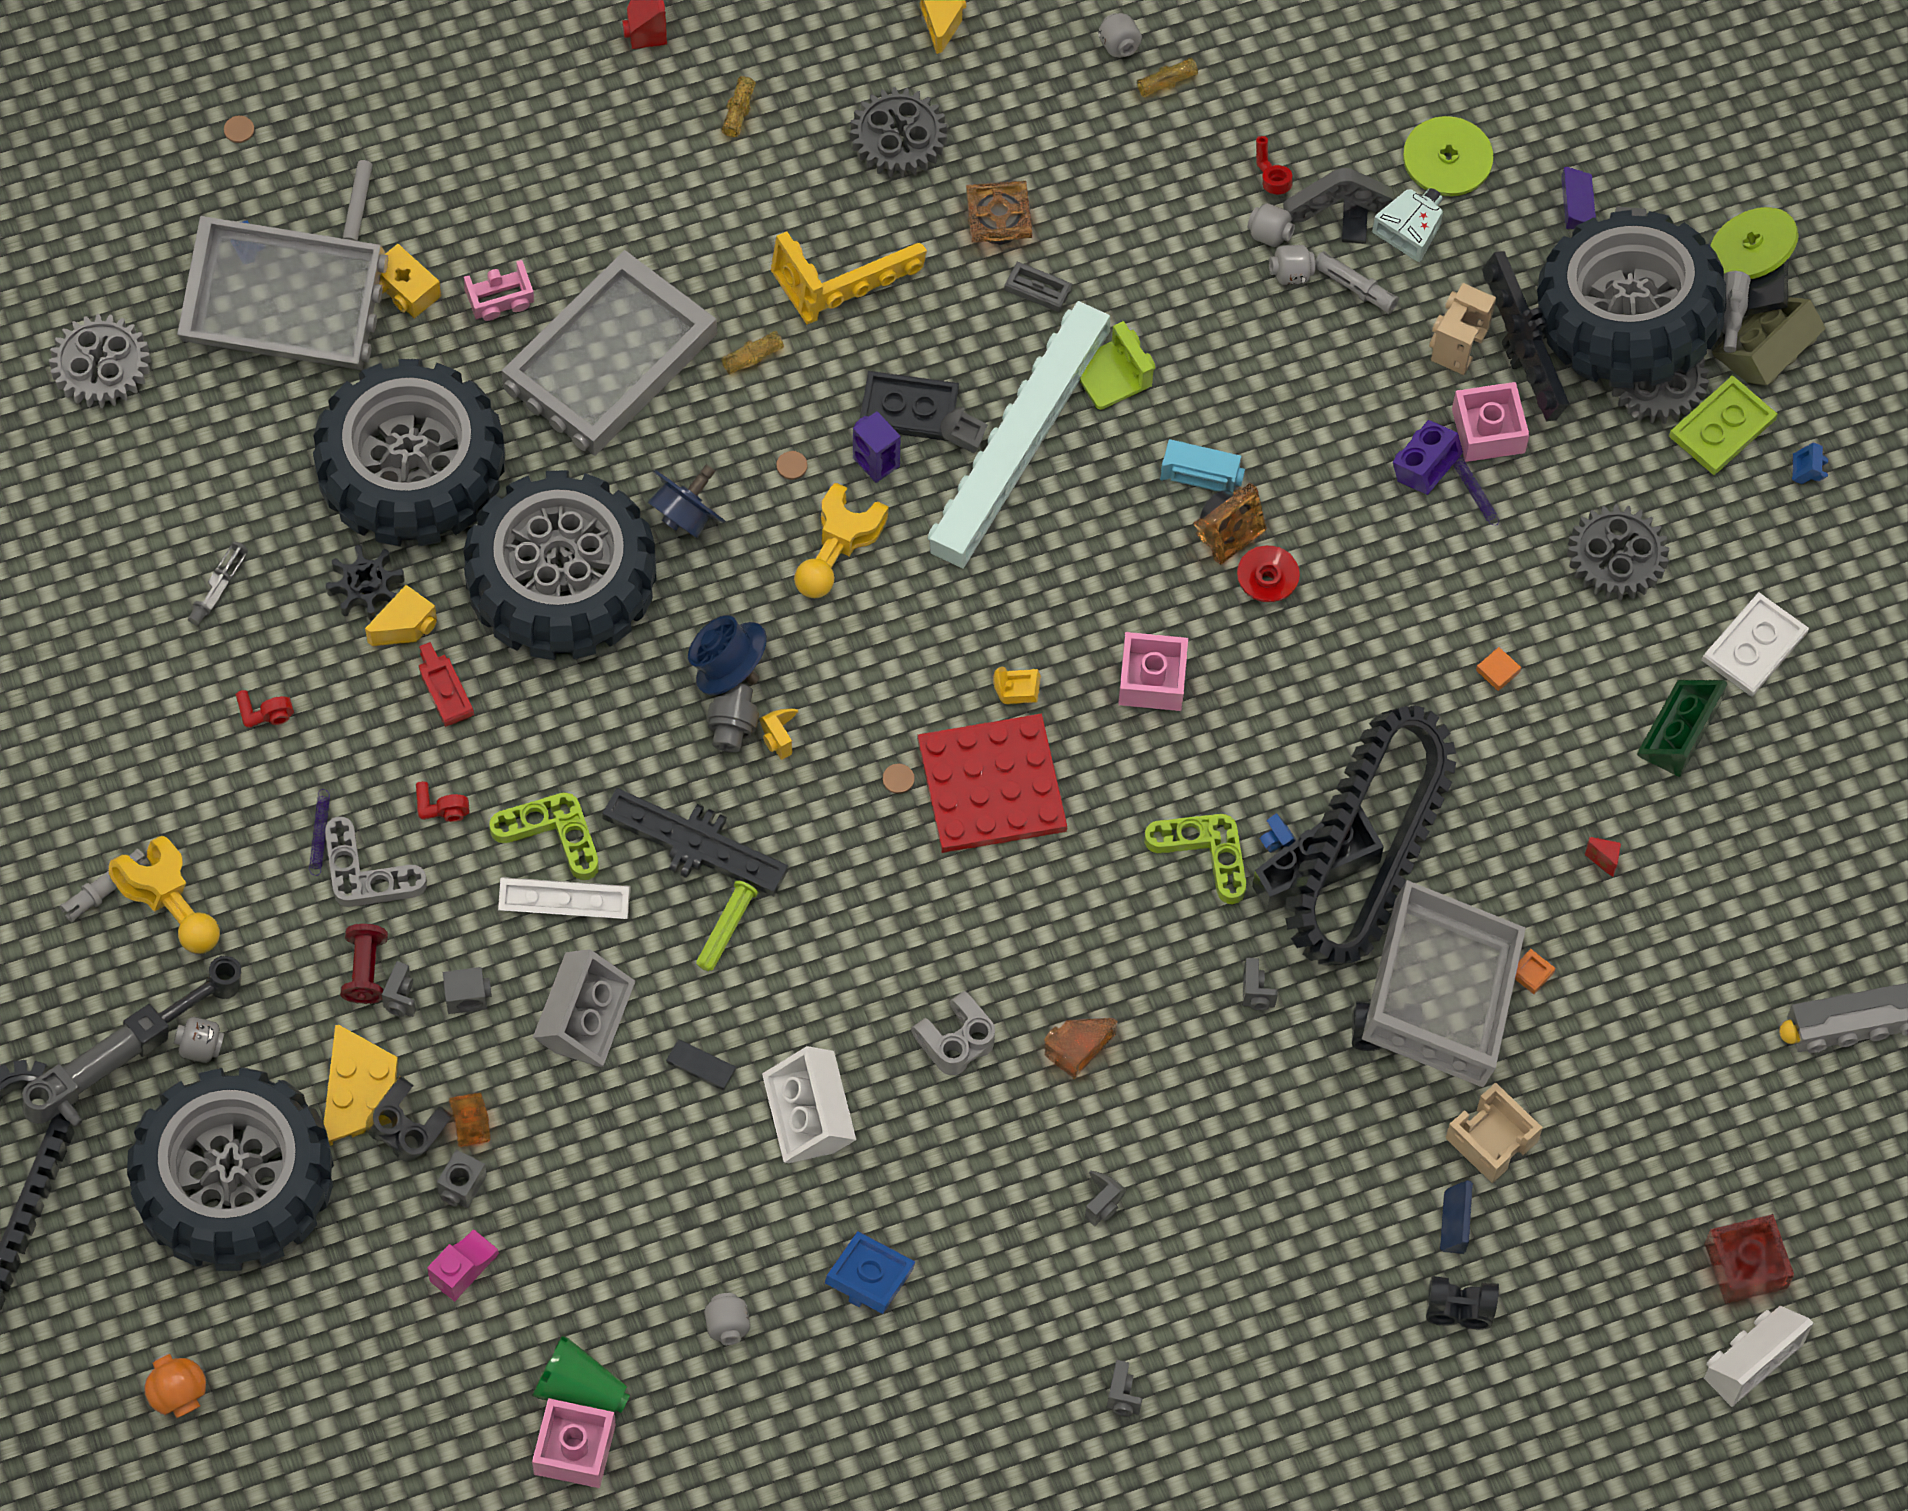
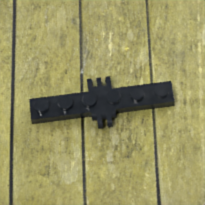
M1505 251L1494 252L1482 268L1492 295L1496 297L1495 305L1500 311L1505 323V329L1508 332L1501 343L1503 348L1507 349L1506 355L1508 359H1512L1510 361L1512 369H1518L1523 366L1527 381L1532 387L1538 407L1541 409L1546 422L1557 421L1570 403L1542 340L1544 338L1542 331L1547 326L1545 318H1541L1543 316L1541 308L1529 309Z
M616 788L602 813V818L670 849L669 857L673 858L669 867L670 871L676 873L681 863H684L685 865L680 875L687 878L693 868L699 870L703 864L738 881L748 883L764 893L775 896L788 872V865L720 835L719 833L727 820L726 816L720 814L715 824L711 822L714 819L715 811L708 809L702 819L700 816L703 813L704 806L697 804L687 820Z

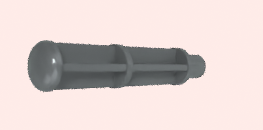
M233 542L208 581L212 589L203 602H194L193 611L188 617L189 622L198 626L203 617L210 614L237 568L248 554V549L240 542ZM232 548L235 551L224 570L220 569L219 567ZM238 554L243 555L231 575L227 572Z

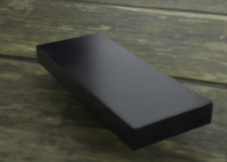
M1345 199L1343 204L1342 242L1366 244L1368 209Z
M678 1039L666 1060V1063L721 1090H725L736 1071V1066Z

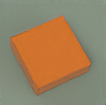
M1498 647L1477 665L1476 671L1499 691L1520 673L1521 666Z
M1530 949L1518 962L1515 980L1535 994L1554 974L1556 968Z

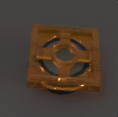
M1026 181L966 185L967 216L972 243L989 242L1002 245L1010 243L1014 239L1032 238Z
M1252 483L1247 484L1243 488H1237L1233 491L1234 493L1223 490L1214 494L1204 505L1200 518L1193 522V525L1198 529L1195 531L1196 535L1204 544L1211 548L1213 559L1220 565L1267 530L1258 489Z

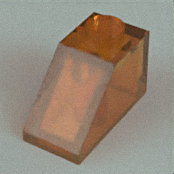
M1114 1018L1066 1020L1060 1028L1057 1026L1052 1028L1045 1037L1044 1056L1075 1079L1116 1035L1118 1021Z

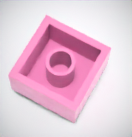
M1516 382L1455 391L1452 412L1465 462L1526 452L1529 431Z
M1125 632L1118 705L1181 711L1188 638Z
M548 1398L532 1460L534 1475L600 1488L616 1426L614 1412Z

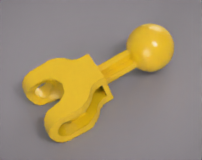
M834 483L821 502L823 547L816 559H808L802 562L796 569L794 581L798 591L802 595L813 599L821 598L828 594L834 584L832 566L840 553L850 556L854 549L876 542L888 520L889 506L880 502H874L866 512H850L844 507L846 504L845 492L847 487Z
M159 836L150 841L147 849V858L152 866L139 865L128 855H121L110 861V878L124 897L133 901L144 902L153 911L164 906L169 910L180 924L178 938L181 945L187 951L203 954L216 946L220 937V929L216 920L208 914L195 913L181 896L186 885V881L180 872L183 865L182 855L168 838Z

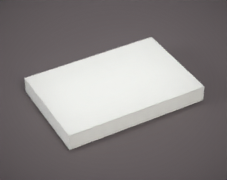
M1758 592L1703 655L1701 661L1752 697L1804 638L1809 628Z

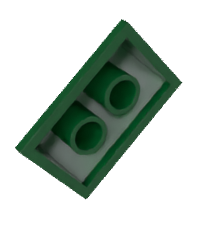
M1677 680L1639 748L1637 755L1641 759L1681 777L1721 705L1727 682L1725 680Z

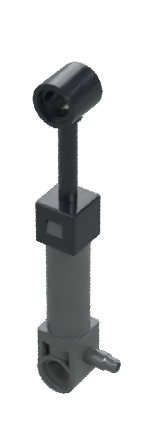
M230 956L215 958L209 966L206 982L158 1014L151 1004H147L123 1020L122 1028L62 1067L58 1064L37 1079L31 1081L23 1090V1114L25 1118L32 1123L43 1124L61 1113L73 1126H79L82 1123V1119L72 1106V1104L79 1100V1094L138 1054L144 1057L166 1042L169 1033L168 1023L209 995L213 994L220 999H229L235 996L241 985L242 972L240 963ZM226 974L232 978L229 980H222L218 978V976ZM35 1099H43L46 1101V1103L43 1105L33 1104L32 1101Z

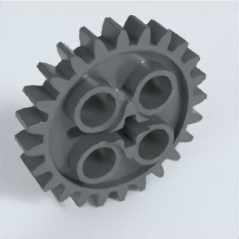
M893 87L892 95H888L882 89L881 98L879 99L871 94L870 104L862 101L861 110H855L854 120H851L850 141H853V151H858L859 161L867 159V168L876 164L877 174H880L884 169H888L889 177H892L895 171H899L901 177L904 178L906 170H910L915 176L917 175L918 166L925 171L928 170V161L936 164L937 154L942 155L943 146L947 144V124H945V115L939 114V105L930 106L931 97L929 96L920 100V91L910 96L908 88H905L903 94H898L896 87ZM889 112L894 114L897 129H894V120ZM881 123V124H884V125H883V126H877V125H875V124ZM900 136H903V144L904 147H906L908 153L904 152ZM891 147V148H894V149H893V150H886L885 148Z
M1703 358L1701 362L1687 373L1681 369L1675 371L1672 380L1651 386L1649 381L1634 382V388L1613 387L1612 397L1620 396L1619 407L1626 404L1629 405L1627 414L1638 411V420H1642L1645 415H1648L1651 424L1654 423L1656 417H1660L1663 424H1666L1668 416H1671L1678 422L1680 412L1687 416L1691 412V408L1695 409L1699 405L1700 400L1705 398V390H1707L1709 380H1707L1709 369L1704 368L1706 360ZM1671 388H1678L1681 391H1674ZM1640 390H1647V391H1649L1650 393H1649V394H1645V393L1641 392Z
M1617 504L1614 505L1612 512H1609L1605 506H1602L1600 515L1591 510L1589 519L1582 516L1579 526L1573 527V536H1570L1568 542L1570 547L1568 548L1567 557L1572 558L1569 567L1573 569L1578 568L1575 573L1576 579L1585 577L1584 588L1591 584L1595 586V595L1601 589L1605 590L1606 599L1610 598L1612 592L1617 594L1619 600H1622L1623 594L1626 592L1631 599H1634L1636 590L1645 595L1648 586L1655 588L1658 579L1663 578L1664 569L1667 568L1669 561L1666 558L1668 557L1669 547L1665 546L1667 536H1659L1662 527H1651L1653 517H1649L1646 520L1641 519L1642 510H1639L1635 515L1631 514L1630 506H1627L1624 512H1620ZM1616 530L1623 535H1615L1611 531ZM1633 535L1636 536V537H1634L1631 541H1630V540L1628 541V539H1629L1631 536H1633ZM1590 550H1598L1602 554L1597 555L1592 553ZM1634 550H1642L1646 554L1640 555L1637 554ZM1609 562V565H1607L1604 569H1600ZM1620 569L1626 574H1618L1614 570Z

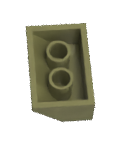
M1788 297L1787 308L1749 315L1742 322L1737 335L1735 352L1724 351V339L1712 353L1714 357L1747 383L1768 385L1773 383L1778 378V374L1788 365L1794 363L1798 355L1807 346L1812 345L1826 327L1810 299Z

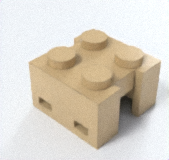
M1462 283L1457 293L1452 291L1445 306L1448 309L1445 316H1438L1432 330L1434 335L1429 345L1430 348H1433L1431 361L1464 375L1473 359L1470 356L1473 341L1482 343L1490 328L1496 297L1465 283Z
M1494 1083L1481 1095L1477 1107L1479 1113L1469 1121V1114L1464 1110L1449 1124L1446 1139L1491 1183L1507 1171L1512 1156L1517 1152L1524 1155L1538 1143L1543 1128L1497 1083Z

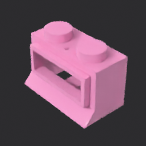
M522 260L516 261L517 272L501 276L498 269H493L487 273L488 280L472 284L470 275L464 277V290L475 319L494 320L500 316V312L510 309L513 312H521L526 310L530 303L534 302V292ZM519 286L521 289L519 292L479 303L478 301L479 298Z

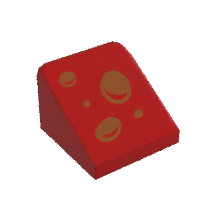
M1589 837L1585 856L1607 874L1614 876L1621 844L1619 842Z

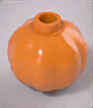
M171 1354L152 1363L155 1369L147 1377L144 1388L146 1399L155 1411L163 1415L173 1412L177 1419L201 1406L197 1399L205 1395L206 1377L197 1363L187 1358L173 1359Z

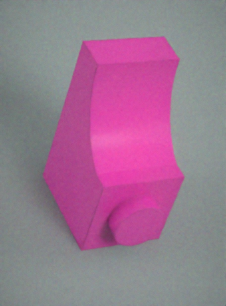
M473 1229L457 1244L453 1246L449 1244L427 1267L429 1280L455 1302L497 1257L499 1251Z

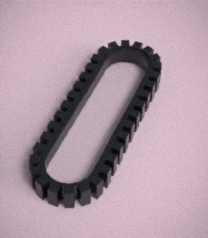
M1416 705L1404 706L1382 712V715L1375 716L1369 723L1372 728L1363 731L1359 740L1364 745L1356 746L1352 757L1357 761L1348 763L1344 773L1349 777L1341 779L1336 788L1342 794L1332 797L1328 806L1333 810L1325 812L1321 823L1326 827L1318 828L1313 837L1318 844L1309 846L1305 856L1310 860L1302 862L1297 871L1303 877L1295 878L1289 888L1297 896L1287 897L1285 909L1295 912V916L1285 918L1287 930L1298 929V932L1291 937V940L1296 948L1306 947L1302 955L1310 961L1318 960V965L1337 966L1361 960L1362 956H1367L1374 949L1371 943L1380 941L1384 931L1378 926L1388 923L1391 913L1386 909L1394 907L1395 899L1397 898L1394 892L1401 891L1406 882L1401 876L1411 873L1415 864L1409 859L1418 858L1422 847L1417 843L1426 841L1430 831L1425 826L1433 825L1437 814L1432 810L1441 808L1445 798L1440 794L1448 792L1452 781L1445 776L1455 773L1456 762L1447 759L1448 755L1456 754L1454 742L1444 743L1443 741L1451 733L1445 724L1436 726L1440 717L1432 711L1424 712V707ZM1405 728L1413 732L1423 744L1427 761L1425 772L1351 933L1344 942L1337 944L1327 939L1320 931L1315 914L1317 898L1392 737L1399 729Z
M27 1060L14 1061V1073H10L6 1064L1 1065L0 1101L13 1090L25 1088L31 1081L49 1071L47 1064L35 1061L30 1071ZM61 1113L51 1119L0 1242V1310H2L6 1300L2 1290L9 1292L14 1281L10 1271L17 1273L21 1264L18 1253L25 1254L29 1244L26 1234L33 1235L37 1225L34 1216L40 1217L44 1208L41 1197L48 1198L52 1189L49 1179H56L59 1172L57 1161L63 1162L67 1150L64 1142L70 1144L74 1136L71 1122L67 1121Z

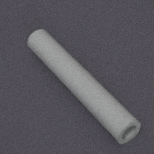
M360 160L357 163L342 239L358 241L373 166L371 162L366 160Z

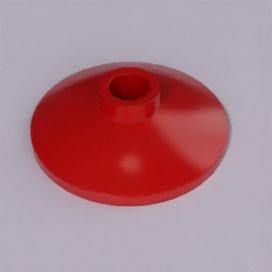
M1271 545L1258 546L1249 550L1241 558L1237 569V579L1242 590L1251 598L1261 602H1277L1287 598L1296 589L1300 577L1299 566L1294 557L1286 550ZM1269 576L1273 581H1265L1262 578Z

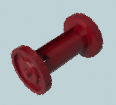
M374 924L351 925L345 929V939L355 945L352 982L341 986L340 996L344 1000L357 1004H373L382 1000V993L384 991L380 985L374 983L376 949L377 946L383 945L388 941V931Z

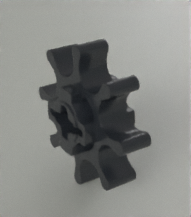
M356 545L355 553L357 559L354 563L343 564L337 558L332 560L333 571L343 575V578L338 582L326 583L327 595L344 594L347 596V599L340 605L343 616H348L354 606L362 605L367 608L368 618L372 621L376 617L374 605L379 601L390 602L397 595V593L389 591L388 587L393 583H403L405 581L404 571L398 569L389 572L384 569V566L390 562V555L387 549H383L377 559L368 560L363 557L362 546Z

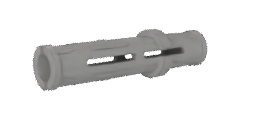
M1325 251L1317 256L1315 269H1318L1358 294L1360 300L1373 303L1387 314L1395 309L1399 297L1380 287L1376 280L1373 278L1367 279Z
M139 849L134 850L129 855L139 865L147 867L150 865L147 858L144 860L140 859L145 855ZM109 871L93 883L84 884L81 887L82 891L64 904H61L60 909L63 913L65 911L69 912L65 916L70 922H73L93 905L97 907L102 904V899L117 888L110 878Z

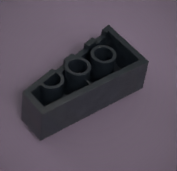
M1361 806L1322 888L1381 863L1384 846ZM1321 822L1311 830L1305 831L1292 845L1283 848L1255 870L1252 887L1267 913L1286 905L1287 897L1297 896L1289 888L1295 878L1303 877L1297 871L1302 862L1310 860L1305 856L1309 846L1318 844L1313 837L1318 828L1326 827Z

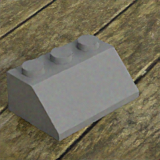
M591 949L565 952L533 1038L556 1054L602 1067L635 980Z

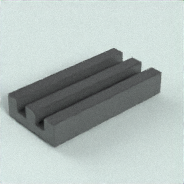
M1017 261L1004 285V290L1060 313L1063 303L1067 300L1068 293L1070 294L1072 290V283ZM1018 273L1034 279V281L1018 276ZM1044 284H1047L1062 291L1060 293L1058 291L1045 287Z

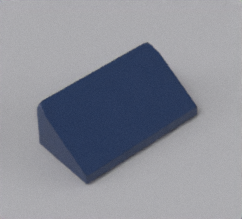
M1471 1181L1461 1182L1446 1189L1444 1192L1440 1250L1442 1252L1464 1254L1467 1250L1473 1188Z

